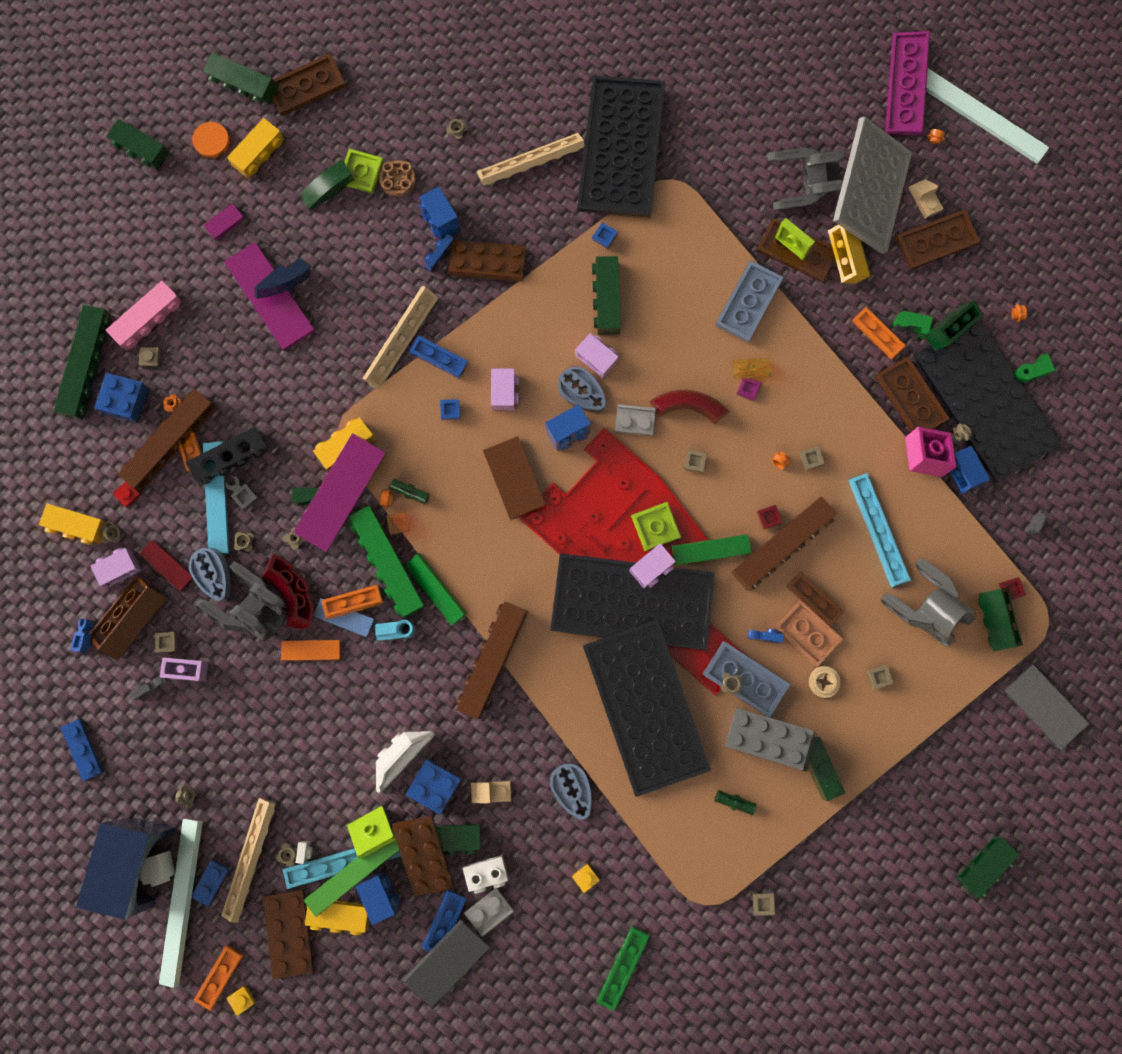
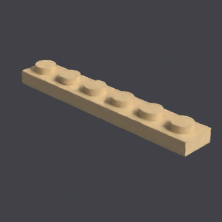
M579 133L479 170L477 174L483 186L490 185L502 178H509L515 173L525 172L536 165H543L549 160L559 159L570 152H577L585 146L584 140Z
M422 286L362 378L375 389L385 382L437 301L438 297L427 287Z
M258 799L221 915L230 922L238 923L243 912V905L249 893V886L256 871V864L262 852V845L268 833L271 817L274 814L275 803L267 799Z

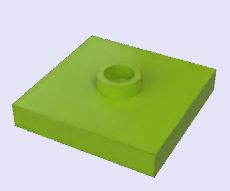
M349 148L345 164L355 180L346 186L373 194L385 161L384 158Z
M787 218L781 222L776 234V239L803 261L808 256L815 242Z
M668 502L631 515L644 551L651 550L659 544L664 545L681 538Z
M383 806L347 825L359 859L396 840Z

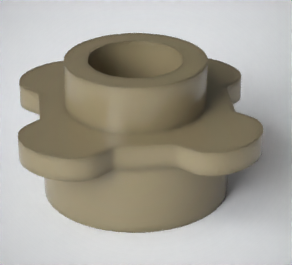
M453 119L446 132L448 135H453L459 140L463 137L462 134L468 127L461 120Z
M958 424L957 428H953L954 437L961 444L970 440L972 432L967 425Z
M102 525L100 527L102 532L101 541L104 544L108 542L118 543L120 541V530L117 525Z
M293 527L291 532L283 537L284 542L289 543L293 550H297L306 541L293 533L296 527Z
M236 533L234 549L250 552L253 549L252 540L254 535L252 533Z
M729 673L723 674L721 691L738 694L740 692V682L742 681L741 676H732Z
M186 785L181 786L180 790L176 793V802L181 806L185 805L186 808H191L196 791L188 789Z
M284 843L282 850L276 857L277 861L287 864L288 867L294 866L298 848H293L289 843Z

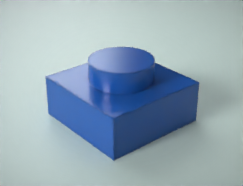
M602 222L592 236V240L608 249L618 235V232Z
M459 399L440 400L441 420L460 419Z

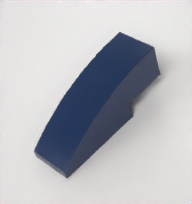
M298 258L287 269L280 264L254 287L255 297L257 299L266 298L294 288L310 277V266L301 258Z

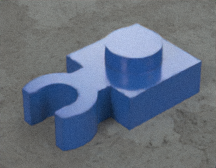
M79 619L78 632L74 633L70 651L87 653L91 645V634H89V631L93 625L92 620Z
M767 629V632L750 630L748 631L747 639L780 644L783 642L784 634H779V630Z

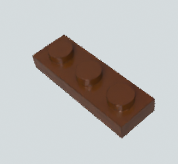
M799 572L786 586L829 626H832L844 613L839 606L802 572Z

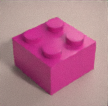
M917 427L905 437L910 471L943 477L956 468L951 433Z

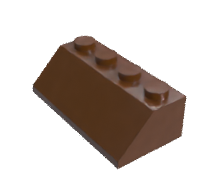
M136 574L90 632L91 641L99 651L118 661L121 656L125 655L130 644L139 637L140 631L144 626L150 623L155 612L164 605L166 597Z

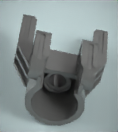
M804 147L768 153V161L775 163L803 159V182L806 190V196L785 198L778 202H773V209L781 210L808 206L828 192L840 191L843 180H840L839 162L845 161V150L820 153Z
M920 558L915 563V567L923 577L939 589L933 591L925 599L917 612L894 595L885 594L880 600L885 607L907 624L922 628L942 645L949 647L955 642L954 638L956 636L952 632L958 622L967 625L972 624L975 620V612L959 600V595L950 577L925 559Z
M233 561L228 566V569L236 579L250 588V593L244 601L232 609L230 612L231 616L207 600L199 599L194 606L225 630L242 633L250 631L266 642L274 636L286 618L287 612L282 609L285 603L266 589L262 579Z

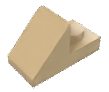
M926 179L909 186V190L925 219L943 210L935 194L939 188L938 185Z
M511 782L471 783L472 803L511 801Z

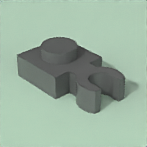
M233 476L236 484L230 486L226 482L225 486L229 490L234 491L231 497L245 511L259 498L247 484L241 486L240 479Z
M158 676L149 683L142 682L134 687L135 690L130 692L133 700H141L155 692L157 688L167 684L165 678Z

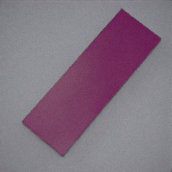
M930 31L893 33L885 132L890 136L923 135Z
M255 242L224 261L283 351H286L315 332L289 291L266 298L257 299L255 297L254 287L274 271Z
M352 433L293 533L321 550L328 552L386 455V452Z

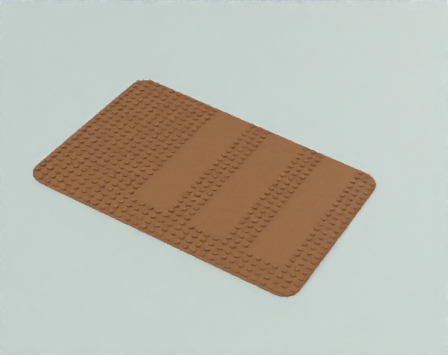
M670 179L654 182L651 218L608 214L525 276L523 282H517L438 341L436 345L468 361V365L460 379L417 357L378 386V388L354 404L342 417L338 430L347 427V423L352 419L360 417L376 439L371 444L386 452L367 485V488L378 502L380 501L381 491L390 490V485L394 478L408 485L413 484L415 488L430 494L427 503L424 505L411 498L406 499L404 495L390 490V493L393 494L392 504L388 505L387 508L385 506L382 507L417 553L422 554L467 612L466 616L484 640L488 639L490 635L488 629L492 622H496L498 617L496 614L500 604H504V601L528 611L507 658L505 667L676 889L690 901L702 905H717L735 897L1033 652L1046 637L1049 617L1047 606L1037 590L939 476L909 470L905 435L779 287L748 343L715 326L750 260L755 263L757 261L697 191L687 183ZM602 222L618 232V235L608 249L592 240V236ZM618 256L620 334L598 335L597 328H594V317H597V310H593V299H596V293H593L592 281H596V275H592V263H595L596 257ZM589 333L600 337L607 348L611 347L618 353V363L604 379L575 356V349ZM570 367H582L599 383L605 396L606 406L601 412L583 410L591 424L588 437L580 442L578 440L571 443L572 446L562 451L559 449L557 451L546 433L545 422L575 407L565 401L559 394L558 379L564 370ZM491 369H514L515 375H518L519 385L515 386V393H518L519 402L515 404V410H492ZM565 376V382L570 381L573 389L577 387L580 390V395L583 393L587 394V388L581 389L579 387L580 382L574 383L572 376ZM744 376L761 382L754 401L736 395ZM693 390L707 394L718 400L729 411V414L713 424L706 416L692 409L675 410L662 417L655 410L653 436L615 433L618 404L654 408L650 401L670 391ZM459 399L460 419L441 420L440 400ZM592 399L595 407L597 405L602 406L600 399L598 401ZM605 428L662 478L708 540L748 534L750 554L694 562L690 565L673 564L672 566L715 572L710 623L749 658L790 684L770 718L817 732V736L821 738L846 793L829 801L822 800L809 769L807 772L725 747L736 708L762 716L765 715L728 691L724 693L720 690L715 696L671 656L711 771L635 797L583 645L602 638L550 631L560 555L519 519L520 517L510 521L483 450L518 436L541 494L552 483L567 494L595 464L596 461L584 451V448ZM819 446L825 464L805 471L799 452ZM688 450L707 453L703 473L684 470ZM784 452L787 454L790 465L784 469L776 467L772 462L775 456L774 453ZM866 473L869 475L911 581L892 588L848 481L851 478ZM822 496L837 513L832 517L835 521L827 528L824 525L819 528L820 534L814 539H806L804 541L805 546L798 552L793 550L789 554L791 558L783 565L779 562L775 566L776 571L769 577L764 575L760 578L762 583L755 589L750 587L746 590L731 572ZM776 505L783 523L763 530L757 511ZM920 558L925 559L950 577L959 595V600L975 612V620L972 624L967 625L958 622L952 632L956 636L954 638L955 642L949 647L942 645L922 628L907 624L885 607L880 600L885 594L894 595L917 612L925 599L933 591L939 589L923 577L915 567V563ZM799 572H802L844 611L835 623L830 626L844 640L819 666H827L834 669L840 677L838 692L829 698H820L813 694L809 687L808 678L816 667L785 638H783V642L780 644L747 639L748 631L750 630L767 632V629H774L773 627L799 600L786 587ZM1020 577L1026 596L1013 599L1012 604L1023 646L993 651L988 643L989 633L983 623L984 614L978 604V594L1000 589L998 583ZM887 665L894 684L873 689L867 670ZM826 674L823 679L816 680L822 684V690L825 685H832V683L826 681ZM721 790L734 796L737 794L742 799L756 803L755 813L752 816L737 809L736 811L731 810V807L714 802L717 791Z

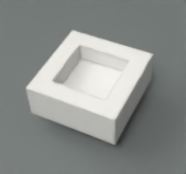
M311 841L298 842L296 863L304 864L308 862V859H311Z

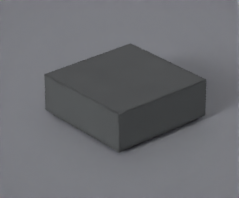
M1042 513L1034 515L1026 533L1030 535L1040 533L1047 515Z

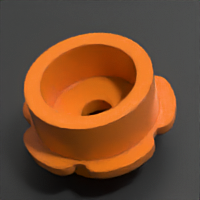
M931 129L930 134L927 135L930 143L940 144V142L945 141L944 131Z
M1016 304L1015 308H1012V319H1016L1017 323L1021 320H1026L1027 311L1025 305L1019 306V304Z
M170 395V397H166L163 401L164 409L167 412H172L176 406L182 403L177 395Z
M784 452L774 453L775 456L772 462L776 467L784 469L790 465L787 454Z
M389 489L381 491L379 505L387 508L388 505L392 504L393 494L390 493Z

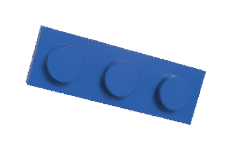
M419 335L409 351L410 354L460 379L468 365L467 360Z
M77 719L60 727L82 781H87L103 773L104 771L82 719Z
M446 890L423 942L422 948L424 950L431 951L455 926L467 899L465 896Z

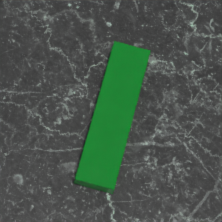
M748 534L672 546L673 558L676 561L675 565L751 553Z
M421 553L417 554L405 565L451 626L467 614Z
M631 926L596 1000L597 1003L615 1012L650 937L649 934Z

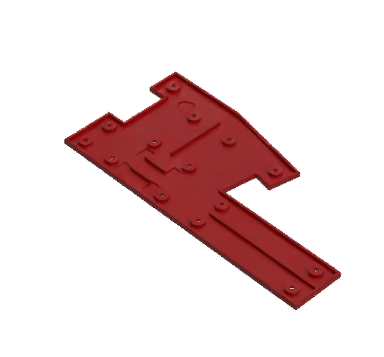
M605 428L584 448V451L596 461L595 464L570 491L565 494L557 485L552 483L542 494L546 507L519 518L559 555L562 553L637 563L651 550L644 551L631 515L668 502L681 535L680 539L662 545L671 556L673 555L672 546L708 540L662 478ZM711 623L709 624L707 650L667 646L670 655L715 696L721 690L720 686L702 674L719 646L725 641L743 653Z

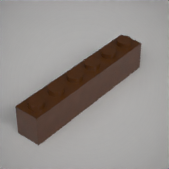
M196 389L189 392L185 396V400L173 409L169 418L161 422L159 429L147 438L146 443L134 452L130 461L122 465L118 475L131 487L142 492L179 451L177 442L180 440L181 444L184 445L191 437V432L195 433L217 407Z
M821 496L731 573L746 590L750 587L755 589L762 583L760 578L764 575L769 577L776 571L775 566L779 562L782 565L791 558L789 554L793 550L796 552L801 550L805 546L804 541L806 539H814L820 534L819 528L823 525L827 528L835 521L832 517L837 513Z
M504 601V604L499 605L496 612L498 615L496 622L491 623L488 629L490 635L487 640L483 641L480 647L482 653L479 658L475 659L472 665L474 671L471 676L468 675L464 683L466 689L463 694L460 693L456 701L458 705L456 710L477 720L483 715L528 614L527 610Z

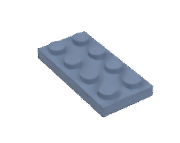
M750 260L715 326L748 343L783 277Z
M725 641L721 643L702 674L720 687L723 685V674L740 675L742 678L739 688L740 692L733 695L769 718L790 686L788 682Z

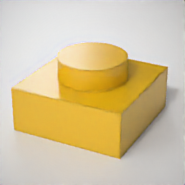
M588 863L572 875V878L583 893L600 881Z
M246 985L226 998L237 1016L256 1003Z

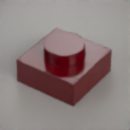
M776 505L757 511L763 530L783 523Z
M1020 577L998 583L1000 589H1009L1011 600L1026 596Z

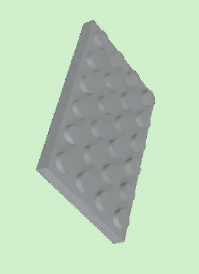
M862 117L859 118L833 222L883 254L888 251L912 152L868 118Z

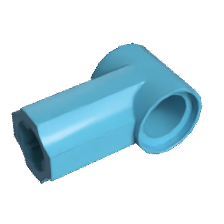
M408 620L376 624L377 641L412 638L416 633V626ZM408 624L410 631L404 635L402 627Z

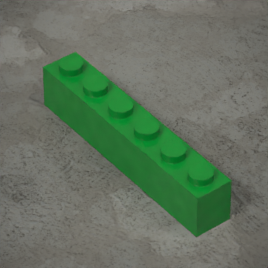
M368 505L350 515L351 522L349 526L354 533H358L360 537L358 542L361 548H366L369 555L366 557L371 566H376L378 570L376 576L381 583L384 581L387 587L384 590L388 598H393L396 605L393 607L398 616L402 615L406 619L426 608L373 509Z

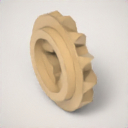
M827 666L816 668L808 678L810 689L813 694L820 698L832 697L840 688L838 673ZM826 674V681L832 683V685H825L822 690V684L816 680L823 679Z

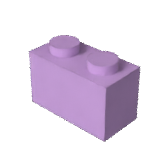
M589 333L575 349V356L604 379L618 363V353L611 347L607 348L600 337Z
M491 369L492 410H515V404L519 402L518 393H515V386L519 385V377L515 375L514 369Z
M659 544L633 565L629 572L643 588L647 586L651 588L659 581L658 577L662 573L666 576L674 569L672 565L676 561Z
M119 548L111 556L101 557L95 561V564L91 565L99 586L109 588L142 571L133 551L127 548Z
M162 658L160 677L206 682L208 662Z

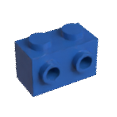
M972 446L954 453L956 468L950 472L962 494L990 480L987 471L983 468Z

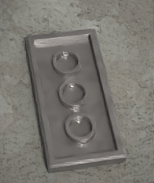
M1033 664L1026 668L1003 690L1058 750H1062L1089 724Z

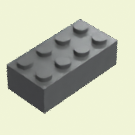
M736 708L725 747L807 772L818 733L814 730Z

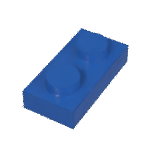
M448 234L445 238L441 237L435 245L437 247L433 253L430 251L424 259L426 261L425 268L431 272L452 245L453 238Z
M211 860L195 888L192 898L206 906H210L230 869L215 860Z

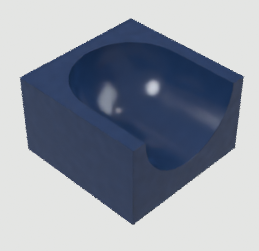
M134 817L101 822L76 908L123 920L153 908L155 899L145 895L137 886L139 876L152 846L160 839L173 836L175 828Z

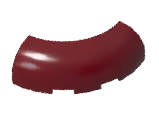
M693 390L670 391L650 401V404L656 408L655 410L661 417L675 410L692 409L706 416L715 424L729 414L727 408L718 400Z
M273 553L261 579L272 584L284 598L288 611L286 626L298 629L307 628L311 625L313 619V602H311L308 584L293 569L294 566Z

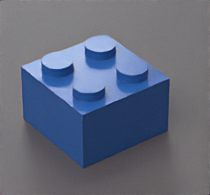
M440 187L420 196L421 204L419 207L422 211L421 214L426 223L429 222L430 229L435 238H445L447 234L452 237L461 232L458 218Z
M106 373L94 409L104 415L138 423L150 388L140 381Z
M580 404L545 422L546 433L557 451L559 449L562 451L572 446L571 443L576 440L580 442L586 439L590 433L591 424Z
M426 759L406 795L441 815L462 778L434 761Z
M385 871L356 886L371 925L395 915L400 910V898L397 893H393L391 888L393 886L392 879L389 874H385Z

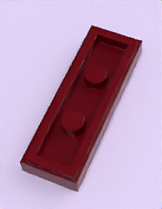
M151 540L139 553L141 557L179 591L182 592L193 581L190 572L154 540Z

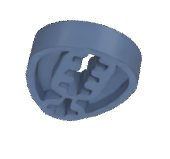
M570 367L561 373L558 379V391L565 401L573 406L580 404L582 410L589 412H601L604 410L606 400L603 390L597 380L586 369ZM565 376H572L574 383L580 382L579 387L581 389L587 388V394L583 393L580 395V390L577 387L573 389L570 381L565 382ZM592 399L596 401L600 399L602 406L597 405L595 407Z
M202 548L195 551L189 561V571L195 583L212 599L216 601L227 599L230 596L231 579L223 554L215 548ZM203 554H205V556H206V557L204 558V561L201 560V558L203 557ZM207 563L210 564L208 569L205 568V566H207ZM213 571L214 575L210 578V574Z
M567 763L560 765L551 775V790L556 800L569 814L580 820L586 819L591 809V790L587 776L582 768L575 764ZM562 768L570 770L568 777L569 779H574L572 786L574 789L578 788L579 790L576 793V797L568 795L567 792L570 789L568 786L563 785L566 782L565 778L559 776ZM577 800L582 807L586 806L587 808L583 816L580 813H576L578 810Z

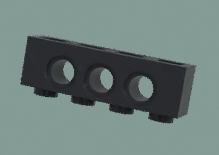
M253 427L185 463L198 485H207L213 481L214 477L230 473L231 468L235 466L242 467L248 463L247 460L263 456L268 449L256 427ZM243 445L250 446V450L247 453L240 451ZM227 453L233 455L232 460L229 462L223 461V456ZM209 462H214L215 468L211 471L206 470V465Z

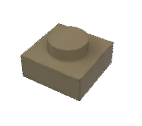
M140 347L139 366L141 368H160L161 350L159 348Z
M819 446L799 452L805 471L825 464Z
M688 450L684 470L703 473L707 453Z
M177 632L155 633V653L177 652Z
M887 665L867 670L873 689L894 684Z
M773 893L753 894V911L755 916L775 915Z

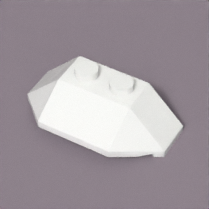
M434 731L403 732V734L399 732L391 740L393 744L388 749L385 747L378 754L379 759L376 761V791L378 793L383 792L431 741L436 733Z

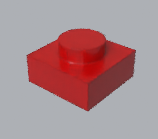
M126 481L113 493L126 508H129L141 496Z

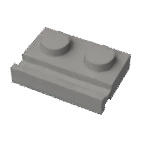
M618 404L615 433L653 436L656 408Z
M494 888L466 910L464 914L482 937L514 912V910L499 889Z

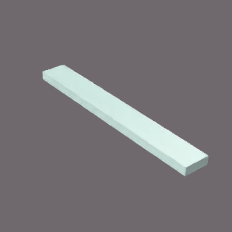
M928 69L926 92L1038 164L1049 149L1047 145Z
M183 819L159 980V984L173 988L179 987L203 822L192 819Z

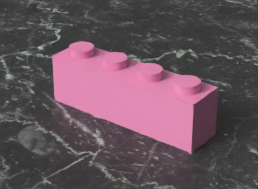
M161 281L108 327L106 331L123 349L128 351L134 348L142 337L149 335L157 324L162 323L168 314L176 311L182 301Z

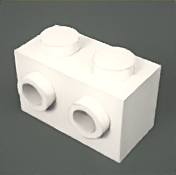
M168 851L145 859L139 876V880L142 881L143 885L150 883L151 887L170 881V876L175 875L171 852Z
M503 855L463 867L468 891H474L475 894L486 891V887L491 885L494 888L506 885L505 881L509 879Z

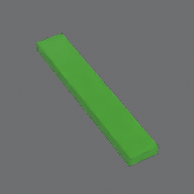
M397 841L389 843L362 859L357 857L304 899L315 917L320 915L400 851Z

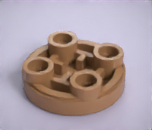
M395 160L383 164L379 174V181L382 189L388 195L402 197L414 189L416 175L409 162Z

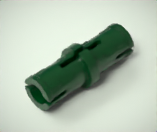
M395 478L390 485V490L404 495L406 499L411 498L424 505L430 496L429 493L415 488V485H408Z
M721 790L717 791L714 802L731 807V810L736 811L737 809L752 816L757 806L756 803L740 798V795L735 794L734 796Z

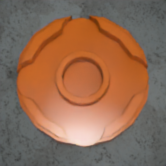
M205 122L194 131L192 142L196 151L203 157L217 158L228 149L230 138L226 129L221 124Z

